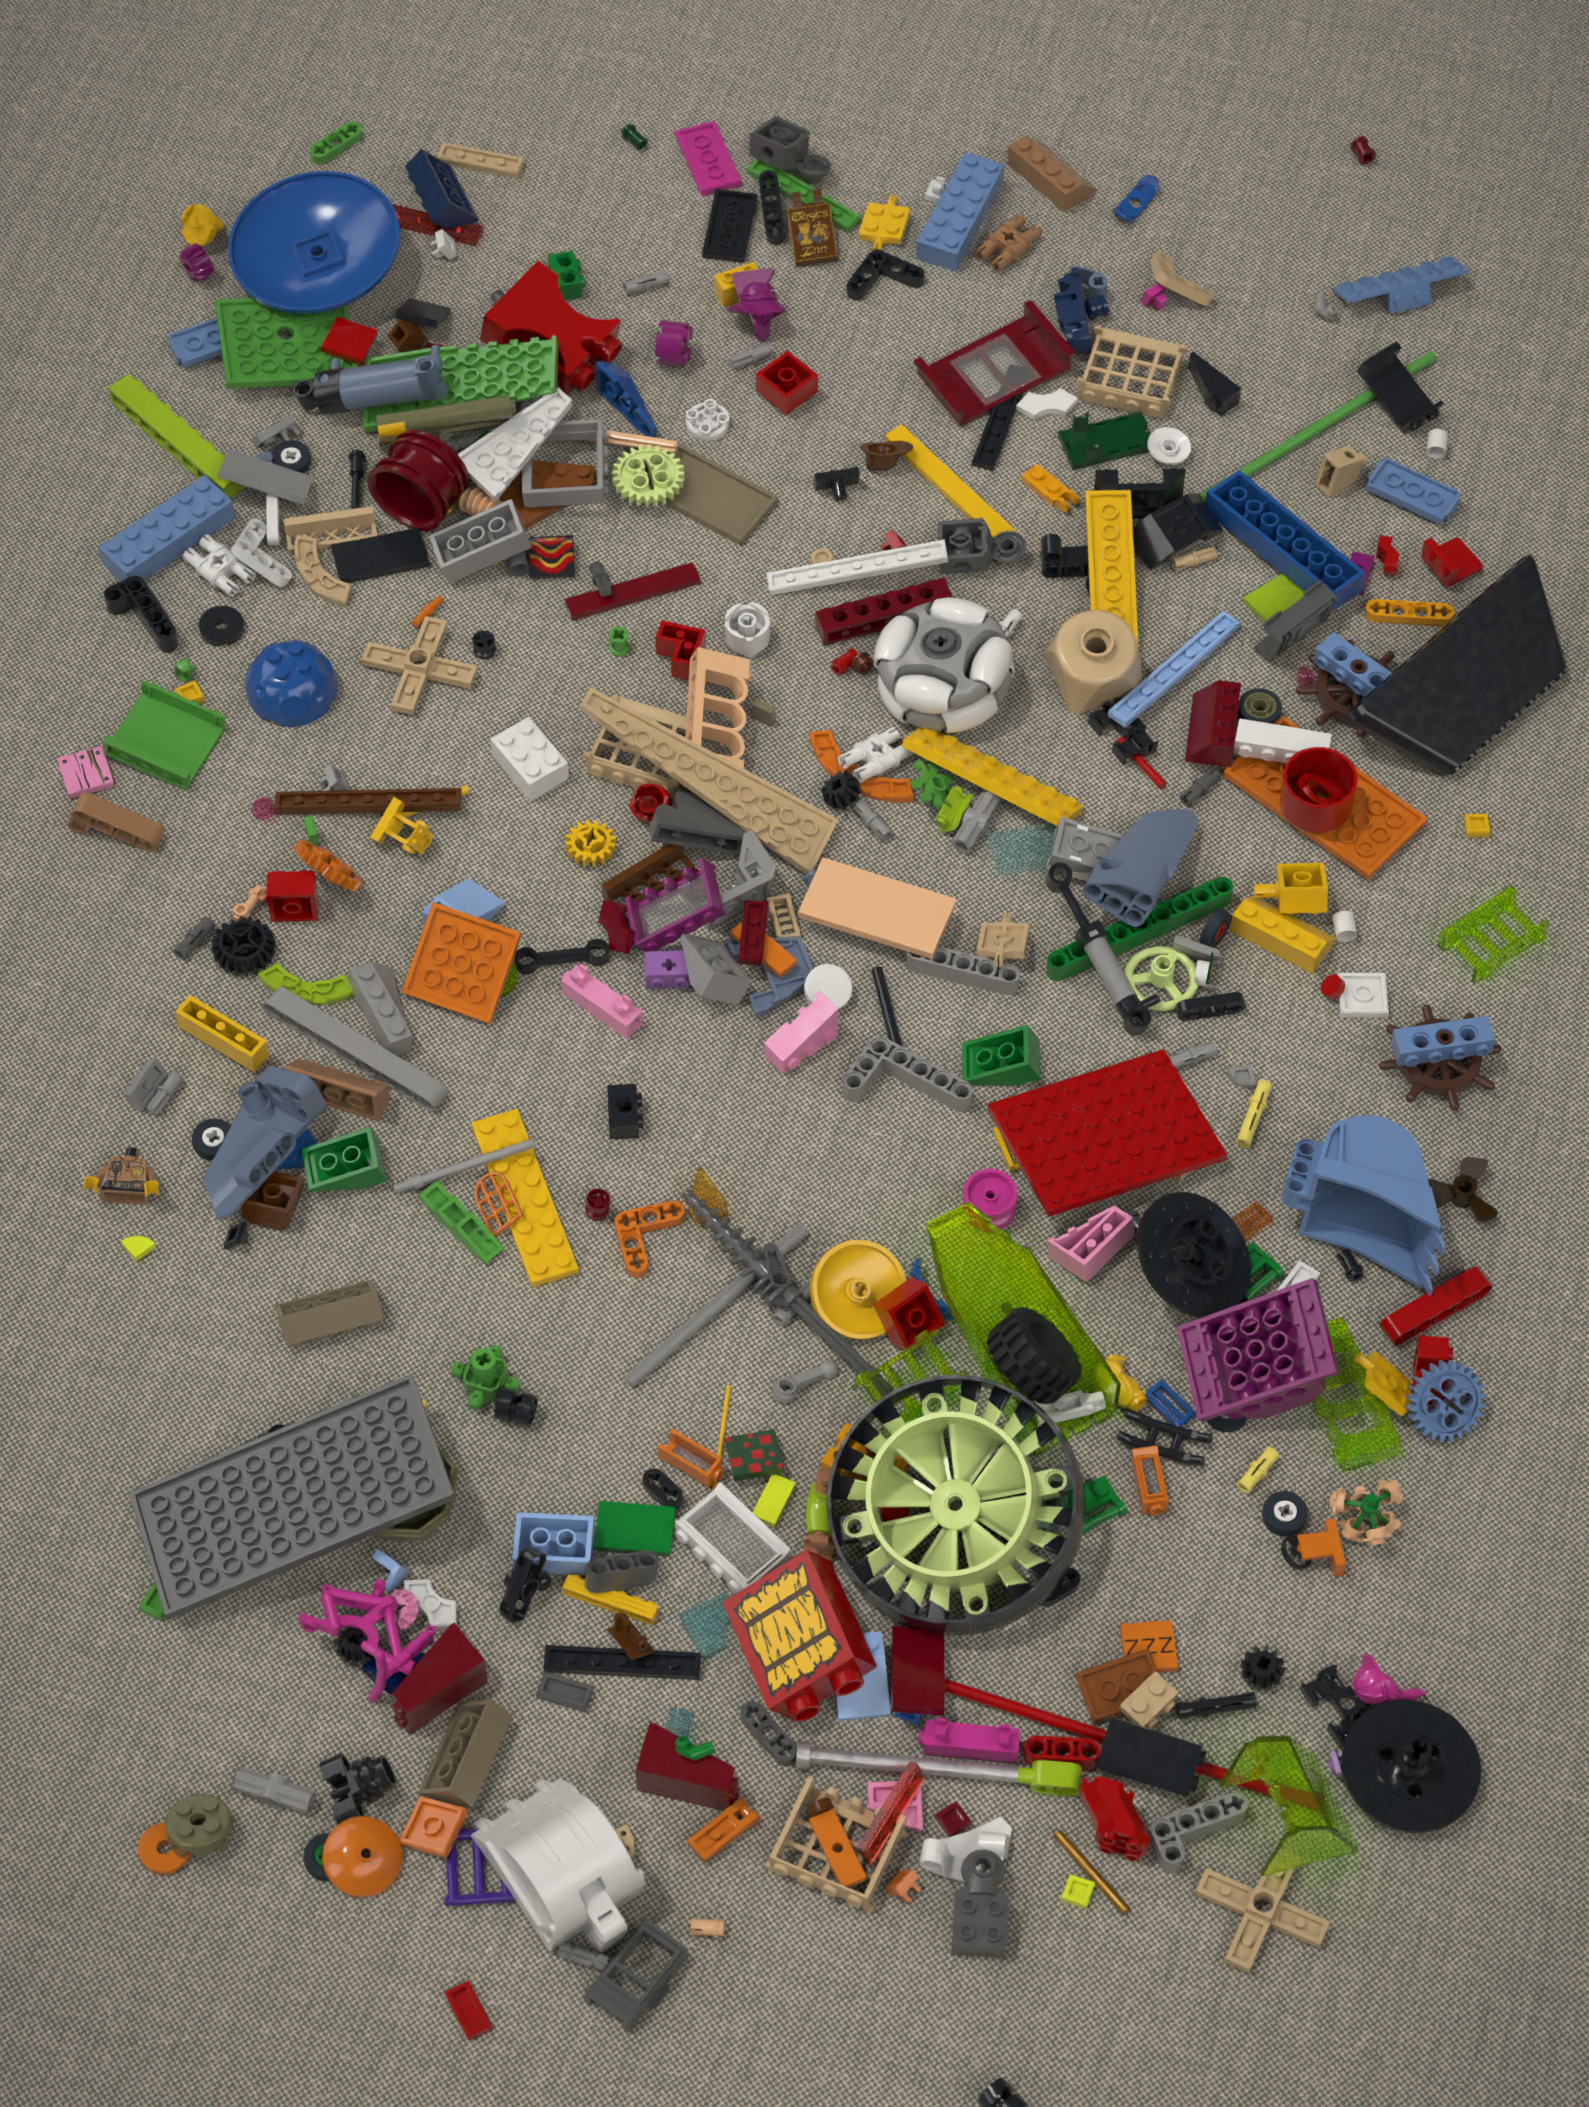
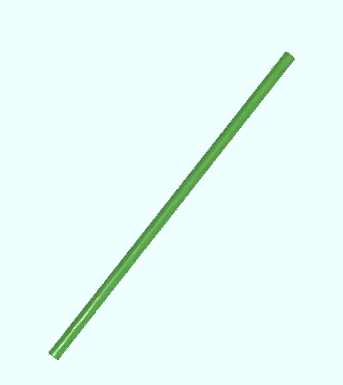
M1430 351L1405 368L1412 376L1435 362L1437 356L1433 351ZM1370 389L1239 470L1247 477L1253 475L1369 403L1376 396ZM1215 484L1214 486L1210 487L1209 489L1200 494L1205 502L1207 491L1215 487L1217 484Z

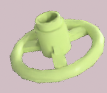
M1155 946L1143 949L1131 957L1124 970L1140 1001L1146 999V997L1136 989L1135 985L1151 983L1156 988H1165L1173 999L1153 1005L1148 1008L1150 1010H1174L1178 1002L1192 999L1198 990L1197 982L1194 981L1195 963L1185 953L1177 951L1172 947ZM1157 956L1151 963L1150 972L1133 975L1135 968L1140 962L1148 957ZM1177 960L1185 966L1190 976L1189 987L1183 995L1173 983L1175 962Z

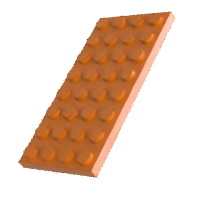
M1285 716L1280 717L1274 723L1276 725L1300 728ZM1239 756L1232 763L1231 767L1224 770L1223 777L1367 880L1427 824L1428 818L1355 767L1358 781L1353 809L1348 820L1342 826L1332 831L1322 833L1304 831L1290 823L1281 810L1280 792L1286 763ZM1312 791L1318 798H1330L1325 793Z

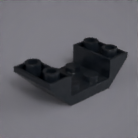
M1163 469L1161 483L1119 484L1118 470H1095L1094 491L1131 490L1132 519H1144L1150 513L1183 496L1185 469Z
M1200 493L1186 494L1150 513L1133 527V546L1150 571L1167 562L1175 552L1201 538L1206 541L1223 532V528Z

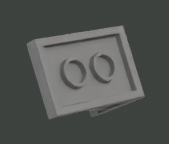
M752 829L743 835L736 882L727 892L720 895L723 910L726 914L714 922L705 924L708 929L743 913L745 900L766 901V898L771 895L776 865Z

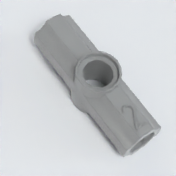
M982 790L973 807H969L966 810L961 827L952 840V845L957 851L964 854L971 852L980 835H984L988 830L992 815L1001 802V797L987 790Z
M243 1767L238 1770L233 1785L234 1791L256 1797L269 1807L280 1808V1806L305 1814L311 1811L316 1796L314 1790L292 1784L282 1775L275 1773L265 1775Z

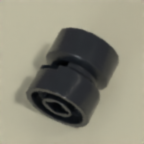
M502 1387L497 1397L494 1418L507 1422L514 1419L515 1424L530 1427L536 1413L538 1396L525 1392L518 1395L517 1390Z
M1003 2077L991 2083L977 2101L982 2107H1029V2104L1019 2094H1013V2087Z

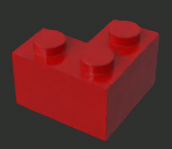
M661 620L655 637L656 654L672 658L671 677L689 681L690 657L698 647L706 648V630Z
M1419 1335L1413 1358L1414 1386L1417 1385L1414 1377H1423L1421 1369L1429 1372L1430 1363L1438 1367L1439 1360L1444 1361L1446 1364L1449 1360L1453 1361L1454 1349L1449 1347V1337ZM1443 1381L1441 1385L1442 1389L1446 1387L1448 1381ZM1431 1388L1430 1392L1444 1402L1445 1397L1434 1388ZM1430 1400L1427 1405H1432L1433 1400Z

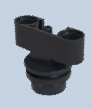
M342 1752L319 1763L323 1780L331 1784L333 1790L330 1793L331 1798L336 1800V1804L332 1805L331 1808L337 1825L349 1818L365 1816L361 1800L365 1799L369 1804H373L377 1799L384 1798L390 1789L396 1787L395 1774L384 1755L376 1758L366 1756L361 1761L357 1759L352 1762V1770L348 1759Z

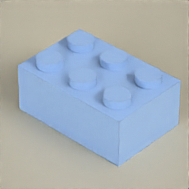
M517 1512L512 1558L513 1568L520 1550L523 1547L531 1546L539 1549L547 1556L542 1571L548 1574L586 1576L587 1564L593 1558L594 1516ZM535 1557L532 1562L538 1565L540 1558Z

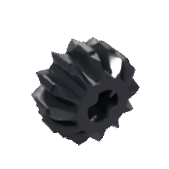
M838 771L836 776L830 775L831 779L824 781L825 787L821 789L825 803L836 811L839 809L845 811L847 806L853 807V802L858 801V795L862 793L859 780L848 771L844 773Z
M351 1626L345 1627L346 1631L340 1630L337 1635L338 1638L334 1640V1646L337 1647L335 1650L336 1655L342 1657L345 1664L352 1660L353 1665L356 1667L358 1661L361 1660L364 1664H367V1657L374 1658V1656L361 1648L362 1642L368 1641L367 1636L362 1630Z
M1267 1645L1263 1648V1651H1260L1257 1646L1253 1648V1653L1247 1651L1244 1656L1245 1659L1240 1664L1241 1669H1243L1241 1672L1242 1678L1248 1679V1687L1254 1683L1257 1684L1256 1688L1258 1691L1261 1690L1263 1685L1268 1690L1272 1688V1684L1278 1685L1281 1681L1280 1677L1284 1676L1285 1669L1282 1667L1284 1664L1283 1658H1277V1650L1271 1653L1268 1652Z

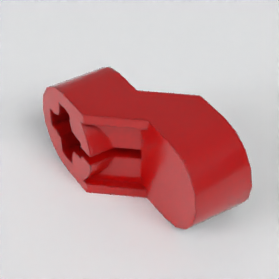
M1380 535L1376 558L1384 564L1383 574L1396 576L1400 553L1391 546L1393 537Z

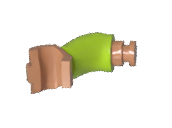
M822 1470L817 1473L816 1482L811 1485L807 1497L806 1524L808 1535L804 1538L803 1552L805 1550L812 1551L832 1562L833 1543L827 1517V1490L831 1471Z

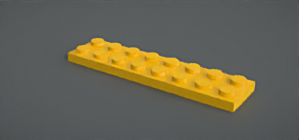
M1131 490L1085 491L1090 610L1107 611L1122 618L1132 629L1138 644Z
M924 727L923 729L918 728L903 740L901 747L1056 826L1061 817L1073 820L1082 812L1084 805L1077 802L1075 798L1065 796L1051 786L1043 785L1034 777L1026 776L1018 772L1014 767L998 762L993 756L985 755L977 751L975 747L957 741L951 735H945L940 731Z
M518 1109L471 1122V1127L482 1155L529 1140ZM533 1149L486 1164L489 1173L497 1172L506 1177L524 1214L522 1218L509 1228L531 1287L578 1274L579 1268ZM494 1176L497 1184L502 1185L504 1183L500 1176ZM505 1186L501 1189L505 1201H510L512 1198L507 1187ZM497 1195L501 1206H503V1204H502V1202H501V1200H500V1198H499V1195ZM513 1202L508 1208L514 1218L518 1215V1211ZM503 1210L507 1222L510 1221L506 1211Z

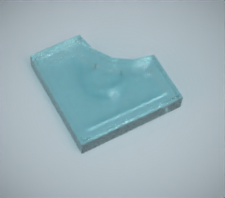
M725 1592L679 1615L680 1621L704 1660L727 1649L724 1632L731 1621L723 1604V1601L728 1599Z

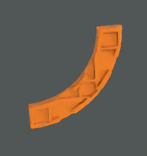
M832 730L809 732L813 752L829 775L836 776L838 771L841 773L848 771L853 775V770L859 768L855 764L847 769H843V765L840 766L838 756L842 754V751L836 744ZM873 776L860 783L862 790L860 795L886 802H914L910 778L894 779Z

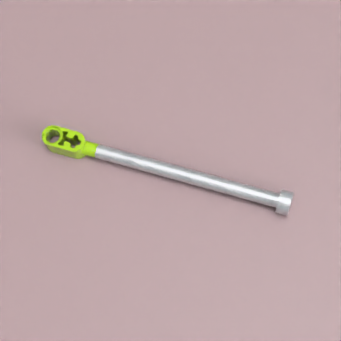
M798 1741L796 1768L809 1769L810 1764L1024 1783L1031 1784L1030 1790L1034 1793L1067 1797L1078 1796L1081 1789L1082 1767L1076 1763L1037 1760L1032 1763V1768L811 1748V1742Z

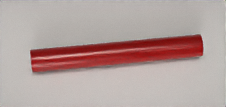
M1120 737L1117 742H1125V737ZM1139 754L1131 757L1159 789L1167 785V782L1143 757L1139 756Z

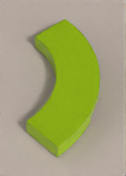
M279 963L258 973L260 981L272 992L278 987H283L312 1005L337 1003L354 996L349 981L344 974L333 979L307 982L287 972Z

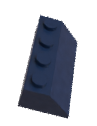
M420 149L405 165V168L409 174V180L415 186V192L423 201L422 206L430 215V221L436 226L441 225L446 229L477 222L479 219L451 165Z

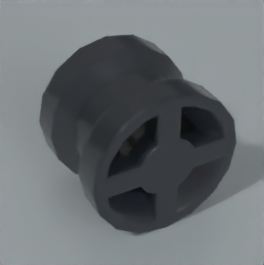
M485 630L474 634L472 638L474 655L483 660L492 658L496 652L495 636Z

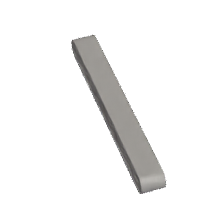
M278 987L263 1004L265 1011L275 1019L374 1079L383 1082L389 1088L430 1112H433L449 1093L448 1089L435 1078L283 987Z

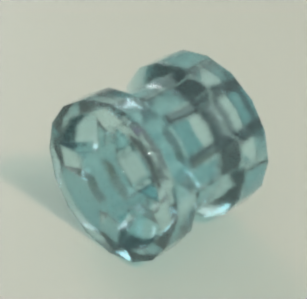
M671 1708L669 1711L670 1720L665 1724L664 1729L679 1737H689V1726L693 1724L695 1716L685 1709Z

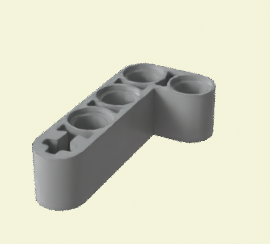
M1232 1792L1154 1820L1150 1830V1844L1162 1870L1170 1874L1181 1870L1185 1857L1183 1843L1243 1822L1246 1818L1249 1804L1247 1797L1240 1792ZM1211 1813L1214 1814L1217 1817V1819L1210 1820L1206 1818L1205 1815ZM1183 1822H1188L1193 1827L1187 1829L1182 1827L1180 1824ZM1165 1831L1168 1836L1159 1837L1156 1832ZM1168 1854H1174L1179 1859L1172 1861L1167 1859L1166 1856Z

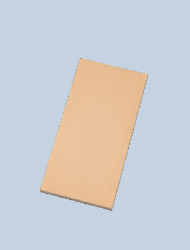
M823 857L800 906L798 918L933 959L956 906V898Z

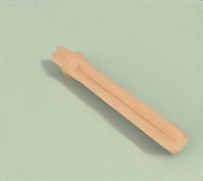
M608 431V441L604 442L606 444L638 449L639 445L643 449H647L648 444L651 445L652 449L659 445L660 451L668 448V453H676L678 449V442L674 440ZM588 439L586 441L597 442V439Z

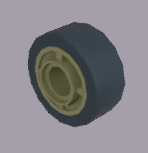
M1255 688L1249 690L1239 700L1237 719L1238 721L1240 718L1274 724L1281 717L1282 703L1276 694L1267 689Z

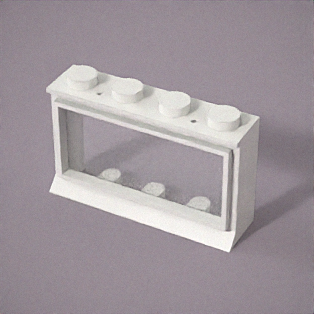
M719 1482L715 1490L683 1517L675 1521V1536L684 1545L687 1543L693 1549L692 1551L696 1558L700 1561L704 1560L717 1578L722 1577L734 1594L790 1560V1548L721 1482Z

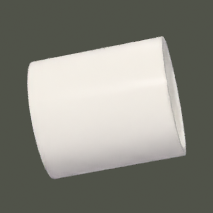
M1433 429L1428 433L1426 454L1430 458L1441 459L1446 456L1448 442L1446 431Z
M1340 911L1333 915L1332 920L1337 941L1350 942L1357 937V930L1353 913L1350 911Z

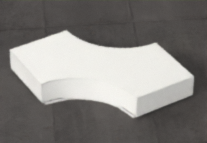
M1061 388L1046 395L1028 392L1017 404L1016 410L1033 420L1047 414L1065 417L1078 403V398Z
M430 1579L404 1580V1589L415 1595L418 1601V1611L427 1617L430 1625H433L436 1630L447 1629L454 1622L457 1625L456 1601L446 1600L438 1596L432 1589Z

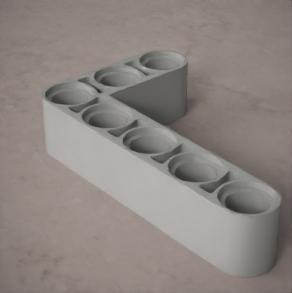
M939 946L933 959L906 952V966L910 971L1004 995H1013L1019 989L1020 971L1011 964L1004 963L1002 967H999L998 964V967H995L993 964L994 960Z
M877 1036L868 1043L843 1078V1096L850 1102L860 1101L882 1071L958 1112H965L972 1106L973 1088L971 1084L882 1036Z

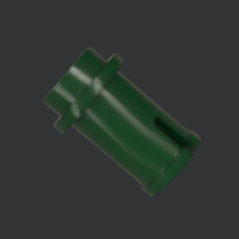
M627 124L623 127L621 131L622 137L625 140L628 139L638 150L643 149L647 145V138L636 130L635 125Z

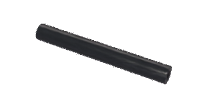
M875 967L871 970L888 1039L903 1047L883 968Z

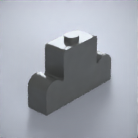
M676 791L671 806L662 804L656 808L649 827L651 841L738 856H740L743 835L747 832L729 818H724L721 812L696 794Z

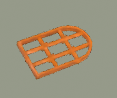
M490 1172L478 1181L474 1193L475 1201L488 1230L496 1237L522 1218L524 1214L509 1181L504 1175ZM494 1176H500L504 1183L502 1185L497 1184ZM488 1178H491L495 1186V1190L491 1193L487 1192L484 1185ZM505 1186L512 1198L508 1202L505 1201L501 1189ZM480 1188H482L485 1195L481 1200L479 1198ZM495 1194L499 1195L503 1204L499 1209L494 1207L490 1198ZM485 1201L488 1202L492 1210V1214L488 1217L481 1205ZM513 1202L518 1211V1215L514 1218L508 1208ZM502 1210L506 1211L510 1220L502 1225L498 1213ZM492 1218L496 1219L499 1229L495 1232L489 1222Z

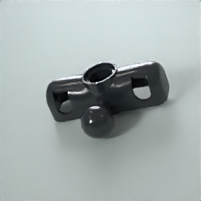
M531 1546L523 1547L519 1552L514 1568L504 1578L506 1590L499 1607V1613L511 1623L524 1619L536 1590L545 1591L551 1586V1576L547 1572L542 1571L547 1556L537 1548ZM535 1557L540 1558L538 1565L532 1562ZM518 1600L523 1603L521 1610L515 1608Z

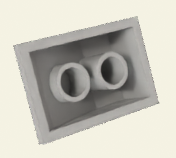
M682 934L680 938L690 984L697 991L696 994L704 1000L713 999L723 1004H739L751 980L719 941Z

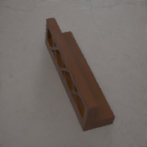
M667 844L602 884V898L606 901L615 902L614 900L619 897L629 896L637 902H641L645 899L644 893H635V887L644 885L651 888L652 886L653 890L660 892L665 889L663 882L653 881L654 875L658 873L667 874L666 878L677 881L682 873V869H672V864L681 860L686 865L684 868L694 869L695 865L684 854V846Z

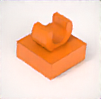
M912 1869L901 1870L884 1889L890 1896H899L903 1902L910 1903L912 1899L908 1896L907 1891L909 1888L914 1893L921 1891L920 1886L914 1883L919 1876Z

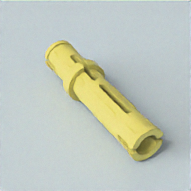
M1260 1079L1257 1082L1253 1096L1249 1098V1108L1235 1141L1242 1148H1249L1251 1146L1261 1114L1267 1108L1268 1103L1266 1101L1273 1087L1271 1082Z

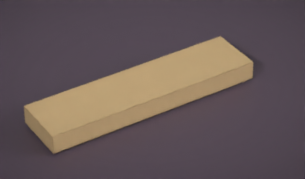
M444 142L437 155V158L451 166L519 179L525 164L524 158Z

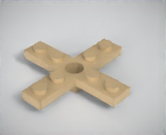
M425 616L415 644L410 647L409 651L372 642L367 643L361 658L362 665L403 674L391 703L392 711L414 715L427 680L468 689L472 688L478 672L476 665L436 657L448 626L446 620ZM416 661H424L423 664H413Z
M1275 1844L1255 1889L1208 1868L1205 1869L1195 1895L1243 1915L1224 1963L1249 1973L1269 1927L1320 1948L1330 1921L1281 1900L1300 1858L1299 1853ZM1258 1900H1265L1271 1904L1272 1909L1268 1912H1261L1254 1907L1253 1903Z

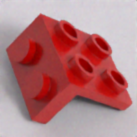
M1432 537L1423 543L1422 560L1447 588L1482 570L1483 564L1458 537L1440 546Z

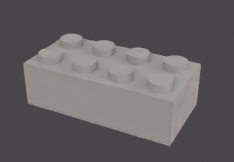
M512 499L429 535L439 566L449 583L532 548L521 515Z

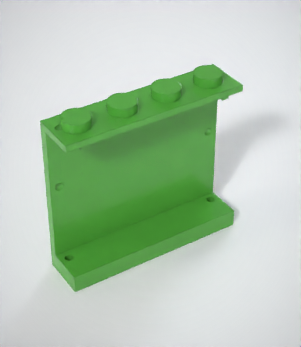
M142 680L141 695L113 737L109 735L105 737L103 753L186 791L224 732L225 716L216 710L203 707L196 701L187 700L176 692H169L160 688L155 683Z

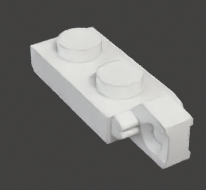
M1082 1390L1067 1393L1052 1404H1039L1037 1401H1034L1055 1423L1090 1415L1106 1409L1102 1391L1092 1394L1083 1393ZM1036 1413L1037 1421L1040 1426L1042 1423H1044V1420Z

